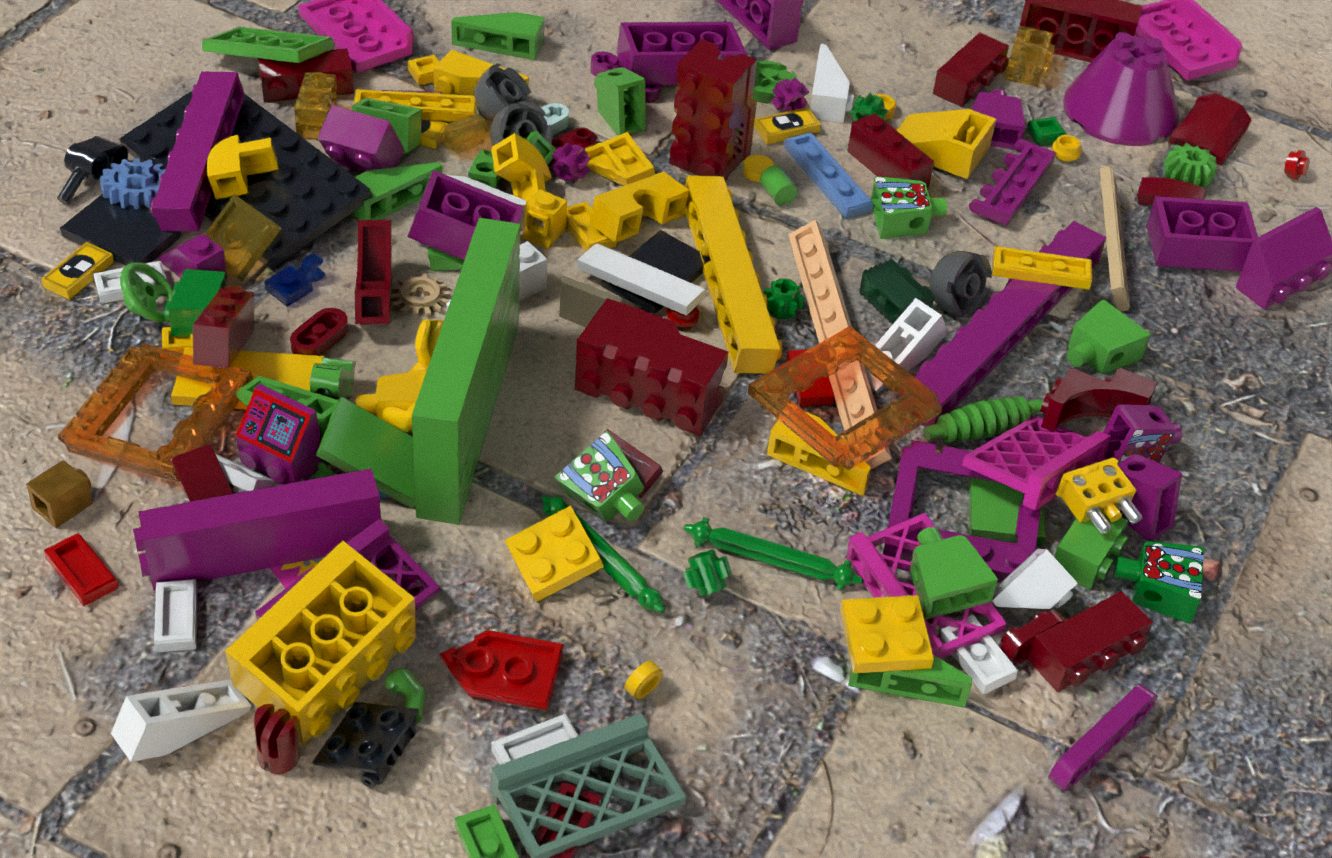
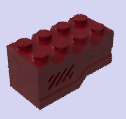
M701 39L677 63L676 82L679 84V90L674 98V108L677 110V115L672 122V133L675 135V139L670 147L669 164L698 176L724 177L726 182L728 176L751 154L757 102L752 99L757 60L743 54L737 56L727 55L723 60H720L722 53L718 51L717 44Z
M607 298L577 339L575 390L595 398L603 394L610 396L611 401L618 407L629 409L637 406L642 409L644 415L658 421L664 418L672 419L679 429L701 436L723 401L724 387L719 386L727 367L729 351L681 335L675 323L671 320Z

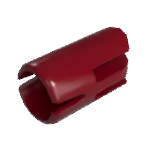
M263 704L257 708L254 715L258 762L264 770L266 763H268L270 773L283 774L293 769L299 760L297 717L293 716L291 718L290 713L282 708L275 712L274 704Z

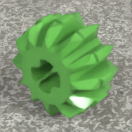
M1187 143L1184 147L1175 145L1173 151H1170L1169 155L1166 156L1164 178L1181 180L1206 188L1207 185L1211 184L1216 174V157L1209 155L1208 149L1202 150L1198 145L1196 147H1192Z

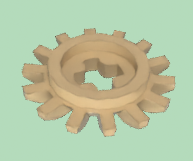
M413 274L409 275L410 279L407 281L403 278L398 280L401 287L392 286V290L395 292L391 294V299L395 301L393 306L395 308H402L401 312L404 314L414 309V316H418L420 310H423L426 316H430V309L440 312L442 311L441 306L449 302V299L445 298L450 296V291H444L447 288V284L444 282L438 285L439 278L436 276L430 279L427 278V274H422V277H415ZM417 292H423L424 300H417V297H415Z

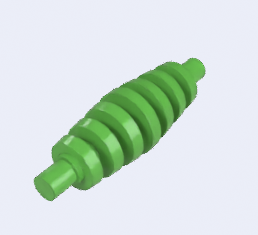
M1022 396L1013 397L1012 399L1008 397L999 400L977 401L974 404L962 407V409L953 410L950 414L946 413L939 416L937 424L924 427V436L927 440L941 437L945 443L955 442L956 440H978L982 437L983 439L990 438L1010 430L1024 421L1030 420V416L1033 414L1041 413L1042 401L1036 399L1027 402Z

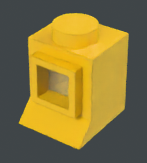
M540 189L526 203L525 228L521 239L549 249L566 231L567 200Z

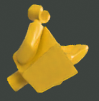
M423 320L419 325L415 339L418 362L409 372L377 378L376 394L356 395V405L373 415H377L380 419L403 432L412 433V413L444 321Z

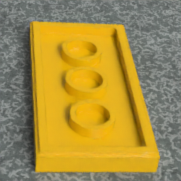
M185 347L171 394L172 405L247 409V405L237 398L236 391L258 376L310 391V377L313 365L315 363L321 364L322 358L325 356L240 351L229 368L193 365V347Z

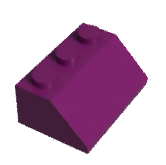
M1315 207L1255 238L1235 288L1261 308L1266 309L1275 303H1282L1288 296L1297 291L1302 292L1313 282L1324 280L1332 270V239L1322 210Z

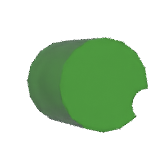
M780 166L768 167L761 174V185L777 205L790 204L796 198L798 188Z

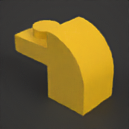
M514 133L491 147L494 172L511 182L513 196L526 200L527 203L540 189L546 191L545 182L551 179L550 171L543 156L533 144Z
M234 135L215 145L207 158L208 179L216 199L248 194L247 175L279 170L278 159L271 138L241 143L239 136Z

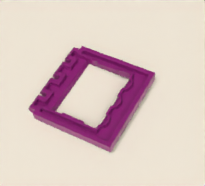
M912 440L911 447H903L888 528L908 520V517L911 518L917 485H914L917 477V468L990 482H1000L962 466L964 456L972 452L970 450L943 446L942 454L935 453L936 444ZM1019 505L1015 531L1016 544L938 530L944 539L958 535L965 536L995 574L997 580L1004 581L1035 552L1041 507L1037 510H1032L1024 505ZM922 527L909 532L906 539L919 542L917 536L923 530ZM884 543L883 555L895 558L898 547ZM903 548L900 559L911 562L913 550Z

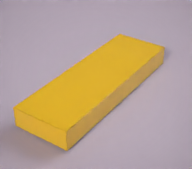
M994 246L992 276L1089 290L1092 283V260Z

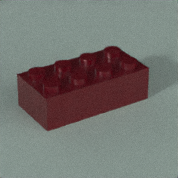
M1025 0L1015 45L1091 63L1115 39L1116 34L1128 33L1131 36H1135L1143 6L1121 0Z

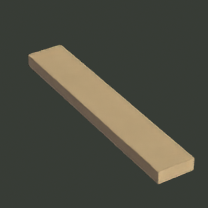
M1107 166L1100 168L1110 284L1116 308L1123 312L1129 310L1130 300L1119 193L1113 168Z

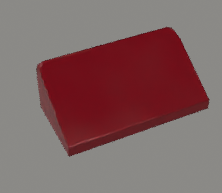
M211 444L171 458V462L190 502L234 494Z

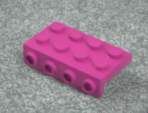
M314 0L298 5L299 16L319 36L334 38L335 49L333 50L348 48L351 66L356 73L367 71L413 54L412 42L414 41V33L412 28L406 25L397 16L395 11L385 5L382 0Z
M1163 0L1143 5L1135 33L1141 38L1153 37L1159 39L1162 42L1161 48L1166 54L1168 64L1186 80L1236 67L1242 50L1241 41L1194 0Z

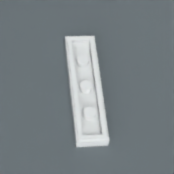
M597 243L577 259L579 270L686 316L705 298L704 288Z

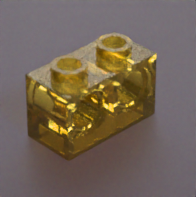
M1019 26L1005 80L1038 87L1041 76L1047 78L1055 49V45L1050 44L1053 33Z
M321 72L305 73L294 107L296 133L304 139L318 140L319 133L331 106H338L336 75Z

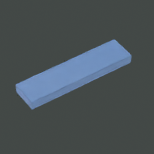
M811 132L785 139L784 148L845 219L872 211V200Z

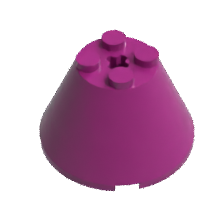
M1128 33L1116 34L1115 39L1067 87L1063 106L1068 118L1072 122H1075L1076 119L1085 127V133L1102 141L1117 145L1144 146L1153 144L1154 139L1163 136L1165 139L1168 138L1177 127L1179 109L1167 57L1161 48L1162 42L1153 37L1145 39L1131 36Z

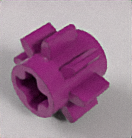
M795 77L792 80H781L772 90L776 97L771 102L782 113L805 108L808 103L804 96L809 91Z
M567 142L563 148L559 147L552 155L556 161L551 167L561 180L575 183L578 178L583 179L590 171L586 165L591 159L588 157L586 150L579 145H571Z

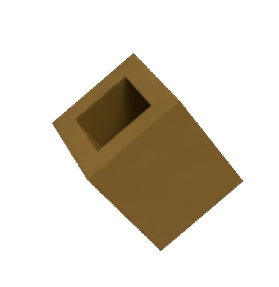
M64 460L26 483L32 509L55 528L93 504L89 489L92 485L89 477L83 470L79 468L74 469Z

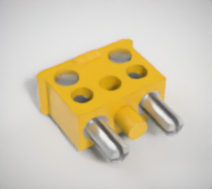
M1115 458L1064 473L1055 493L1058 497H1062L1079 523L1091 520L1101 534L1108 533L1112 528L1104 515H1107L1111 522H1115L1121 518L1122 514L1119 510H1122L1132 524L1138 523L1142 518L1140 512L1131 502L1136 489L1117 465L1118 460Z

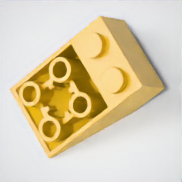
M971 109L909 114L896 131L934 161L933 167L968 179L990 148L996 119Z

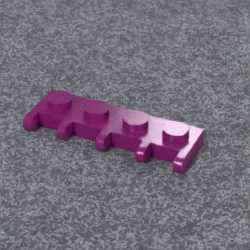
M1019 139L1015 143L1014 149L1020 154L1008 153L1005 156L1004 163L1009 166V169L1007 171L996 169L992 174V178L998 182L995 187L984 185L980 189V194L986 200L984 202L978 199L972 200L969 204V209L994 222L1008 226L1053 164L1056 152Z

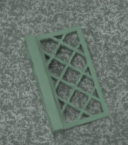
M642 713L492 767L490 794L496 805L502 804L531 858H549L576 845H583L685 805L687 797L648 736L649 724ZM644 751L650 761L648 769L625 763L627 756ZM601 766L613 770L615 773L611 783L588 777L590 770ZM621 773L643 780L639 793L616 786ZM564 780L578 786L573 798L551 791L553 784ZM648 782L666 787L670 796L657 799L644 795ZM584 787L606 794L601 807L579 800ZM526 794L540 800L535 812H531L517 807L513 799ZM612 796L634 803L633 809L624 814L609 810L607 807ZM546 801L561 804L560 806L568 808L563 822L541 815ZM574 810L582 813L585 811L593 813L594 817H597L595 824L585 829L569 824ZM536 825L559 832L556 840L539 846L532 835Z

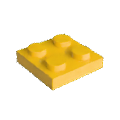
M571 506L504 540L536 602L604 567Z
M918 595L841 600L840 612L853 673L932 668L934 658Z

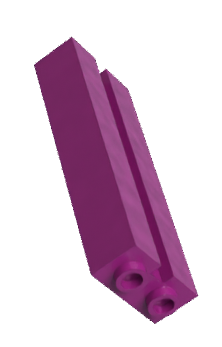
M371 468L138 511L141 527L134 528L133 531L137 552L146 551V553L138 554L142 577L151 576L154 591L156 590V582L196 579V582L326 557L342 541L347 543L376 520H381L380 496Z

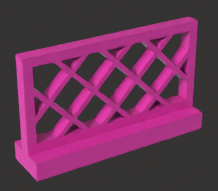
M1033 416L1030 420L1024 421L965 455L962 466L1025 493L1022 505L1032 510H1037L1057 497L1055 493L1064 473L1105 460L1111 435L1097 431L1089 437H1084L1061 426L1052 432L1041 427L1042 418Z
M926 513L868 537L863 532L849 537L846 559L852 562V568L856 574L863 578L862 582L873 598L917 595L914 585L899 582L895 574L897 569L911 572V562L900 559L903 548L914 551L917 546H920L919 542L906 539L908 533L921 527L923 530L928 527H935ZM886 543L897 546L898 551L894 558L880 554L875 547ZM991 602L966 608L962 621L944 616L924 620L932 654L940 659L955 653L958 648H966L982 641L983 637L993 636L1004 631L1007 625ZM969 611L986 615L991 623L980 627L966 623ZM937 625L958 628V638L943 644L935 633Z

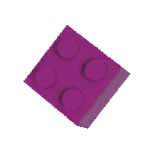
M335 105L331 106L318 136V140L330 159L349 173L351 171L364 173L368 170L397 167L405 150L390 121Z

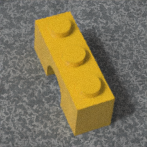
M666 172L655 174L595 196L590 224L614 243L639 233L642 215L654 219L661 225L683 217L689 189Z

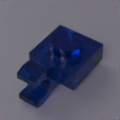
M313 253L303 260L299 269H295L292 265L286 267L264 281L266 291L286 307L292 305L313 291L312 283L321 280L325 276V272L317 267L323 263V259Z

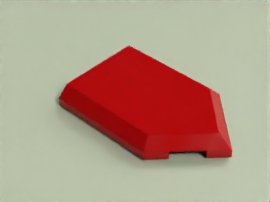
M486 630L474 636L473 641L457 649L452 647L439 653V656L468 696L548 710L563 657L564 644Z

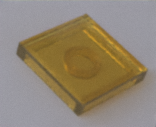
M234 194L205 235L224 249L226 270L240 281H243L282 228Z

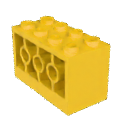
M342 541L225 650L232 686L258 708L263 704H274L275 712L282 708L290 713L291 718L296 716L298 741L304 746L312 737L318 738L327 730L331 723V718L341 708L347 709L356 701L360 694V689L370 679L375 681L384 673L388 666V661L397 652L403 653L412 645L416 638L415 598L347 543Z

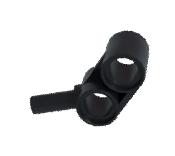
M94 136L91 139L72 144L68 148L64 159L65 167L72 174L57 199L68 205L83 180L88 178L99 180L100 176H103V169H111V163L119 165L123 159L128 160L127 147L100 136Z

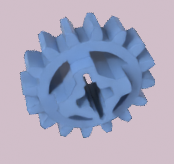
M135 158L134 162L123 159L121 164L111 163V169H103V176H100L103 197L110 198L111 204L121 202V208L133 205L134 209H139L140 205L151 208V201L156 197L159 189L160 176L166 170L163 169L162 163L153 165L152 160L140 162L139 158Z

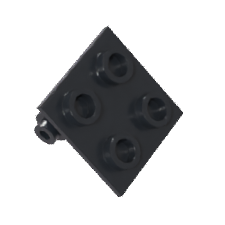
M355 702L330 738L324 743V746L312 761L313 765L360 771L362 773L361 782L365 786L375 788L376 785H381L391 769L389 766H394L397 763L398 757L404 753L405 747L417 733V722L414 718L419 713L418 708Z

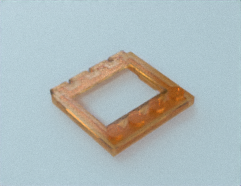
M850 326L752 381L748 387V394L823 458L834 467L841 464L847 470L854 468L868 459L869 455L873 456L894 443L895 439L902 438L918 428L920 424L926 423L942 412V407L937 402L938 395ZM858 360L870 370L873 376L893 392L897 391L902 396L834 437L792 402L788 396L795 391L803 392L812 387L814 380L821 376H831L838 371L839 366L843 363H853Z
M144 343L140 348L131 346L116 363L117 368H112L96 388L97 392H93L77 411V417H72L58 434V439L65 444L68 452L179 482L180 479L171 462V458L207 445L240 401L237 398L236 391L252 381L253 376L251 371L233 366L222 368L193 365V356ZM155 370L212 385L206 394L199 395L193 403L191 415L185 420H180L173 429L174 437L167 445L160 446L157 451L141 448L139 444L114 437H102Z

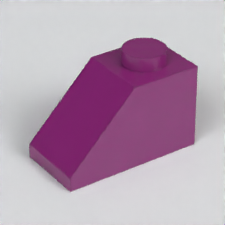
M203 233L159 257L161 263L179 278L182 277L185 269L226 272V280H228L224 249Z

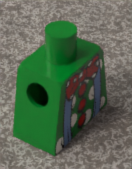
M1147 541L1143 543L1137 560L1122 556L1117 557L1113 578L1134 582L1132 601L1136 605L1191 624L1201 601L1204 547Z

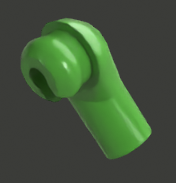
M396 668L394 672L386 676V687L391 689L393 694L401 693L404 696L403 707L418 708L419 713L414 719L419 723L423 716L426 690L409 669Z

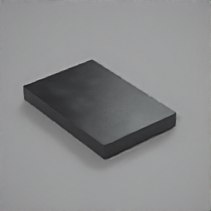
M103 194L60 227L62 237L80 245L86 242L112 253L113 259L125 266L134 262L151 263L182 236L181 231H161L156 218L152 214L141 209H134L132 205L121 208V202L111 204L110 198H104Z
M662 230L658 231L628 256L690 283L703 274L704 264L702 258L705 264L711 260L710 256H703L699 250ZM602 279V287L627 301L642 306V309L655 315L664 307Z

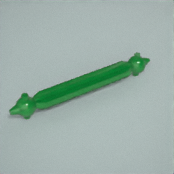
M542 496L544 502L543 511L547 516H551L568 507L560 497ZM575 512L604 565L602 569L630 596L638 597V603L642 608L663 613L665 609L661 602L663 597L660 592L655 588H648L645 578Z
M705 517L702 518V521L695 524H685L683 528L692 536L695 541L694 546L701 547L702 543L709 541L717 549L819 580L834 579L837 584L836 589L841 591L844 590V587L851 584H861L863 580L851 567V561L845 560L844 564L836 566L827 558L724 527L712 529L709 524L710 519Z

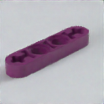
M1142 683L1135 686L1061 756L1050 771L1048 778L1065 792L1069 791L1147 716L1155 705L1158 695Z

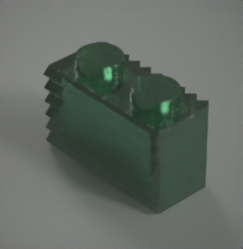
M892 258L889 261L885 260L884 263L881 262L879 265H875L873 268L865 269L862 273L860 295L864 296V299H867L868 303H871L873 307H876V310L880 311L881 315L884 314L885 319L888 318L889 323L892 322L894 324L915 298L930 308L933 306L934 296L929 287L922 286L912 277L909 269L901 267Z

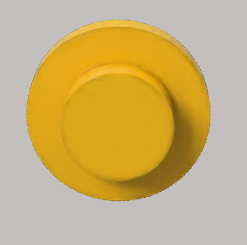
M1072 135L1059 136L1051 149L1056 152L1055 156L1059 160L1065 162L1078 159L1082 153L1080 140Z

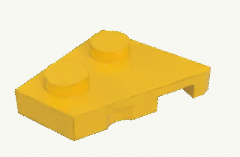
M628 132L585 149L588 157L591 159L586 165L590 171L623 186L655 175L653 165Z

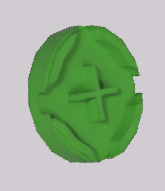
M758 61L752 99L757 102L772 104L771 100L776 97L772 90L776 84L784 79L792 80L794 77L797 78L796 74L793 71L792 73L787 71V66L781 63Z

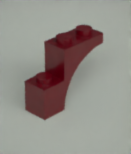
M358 220L357 278L354 290L355 324H390L391 288L393 286L392 220Z
M1070 367L1064 378L1058 377L1051 393H1047L1043 400L1040 412L1044 413L1045 416L1041 427L1054 432L1061 424L1076 418H1111L1117 405H1149L1158 382L1122 368L1117 369L1112 379L1106 377L1105 380Z

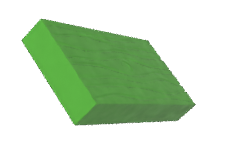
M485 218L478 219L412 413L416 518L460 525L519 328V223Z

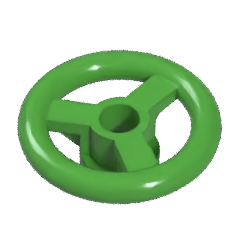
M134 262L126 265L120 275V286L127 308L132 313L141 315L150 321L166 322L165 311L157 312L156 300L158 297L165 296L166 302L172 301L173 288L168 280L158 270L145 263ZM136 272L149 276L158 285L154 286L151 283L145 282Z

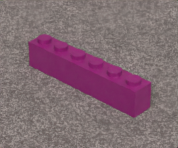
M201 71L197 84L193 86L192 98L189 106L185 108L182 126L177 130L173 151H170L168 154L166 170L160 176L158 192L151 201V214L156 218L161 231L199 232L213 192L207 174L208 155L215 145L232 136L245 98V92L238 72Z

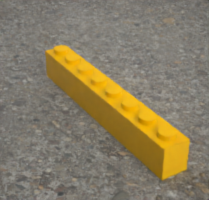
M687 175L685 187L689 189L685 214L696 249L700 251V254L710 256L711 259L705 264L702 258L704 264L703 273L727 351H729L728 356L733 372L773 374L776 361L780 360L782 356L781 340H777L774 331V319L769 316L767 310V297L761 292L760 277L753 268L752 252L747 249L745 231L740 228L738 210H734L732 204V192L727 189L724 177Z

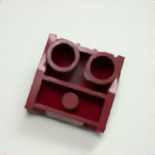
M1217 93L1199 96L1188 115L1174 129L1168 142L1182 147L1187 143L1192 147L1198 145L1202 150L1208 149L1209 155L1216 157V164L1222 166L1248 131L1252 119L1243 105Z

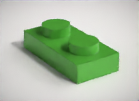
M495 804L455 817V828L468 858H519Z

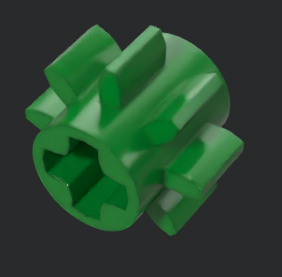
M869 92L865 99L861 95L853 102L854 106L849 111V114L853 115V121L874 113L884 120L889 110L885 109L882 98Z
M786 278L778 279L771 282V289H764L763 294L767 297V310L773 317L788 319L796 316V309H803L805 296L800 295L801 286H797L794 281Z
M708 550L688 558L690 567L682 572L688 589L696 587L702 596L717 592L727 586L724 578L729 577V574L732 573L727 556L718 558L715 550Z

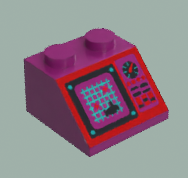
M262 384L256 386L236 433L241 462L246 467L256 469L271 477L277 483L290 484L300 482L302 479L308 480L319 470L318 464L321 462L325 463V460L316 456L321 444L316 410Z

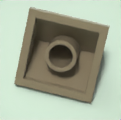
M563 276L561 279L559 317L586 327L607 298L640 310L642 306L569 277Z

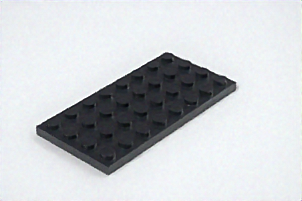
M192 91L119 138L121 145L127 147L128 153L134 158H139L140 162L150 159L153 165L162 163L163 169H166L168 154L170 151H173L176 133L182 126L186 106L190 104ZM245 94L232 136L238 135L241 143L271 138L278 159L279 170L247 175L248 194L216 199L212 191L205 216L272 270L361 207L365 200L373 196L369 187Z

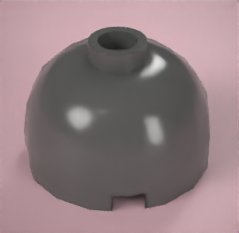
M498 63L492 65L479 77L474 89V98L478 112L484 119L490 122L493 121L495 114L503 107L521 101L530 102L528 95L531 93V90L524 79L510 67H507L505 70L498 68L501 65Z
M527 101L503 107L495 114L490 125L492 146L514 133L527 139L533 131H538L552 144L553 130L551 125H547L544 117L546 113L535 103Z
M955 251L943 256L930 274V292L936 304L943 311L956 316L964 317L965 314L973 316L978 309L983 307L990 292V289L985 287L986 277L992 278L989 261L984 255L967 251Z

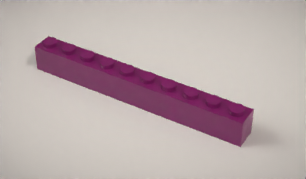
M1073 221L1065 230L1060 229L1049 245H1043L1039 252L1092 260L1093 268L1100 261L1107 237ZM1010 278L1000 293L996 292L993 294L988 305L983 310L978 309L975 312L971 322L966 327L961 326L948 344L943 343L936 356L931 361L926 360L922 364L918 374L913 379L908 378L902 384L899 390L901 401L898 412L924 427L937 424L938 417L946 413L950 414L1074 287Z

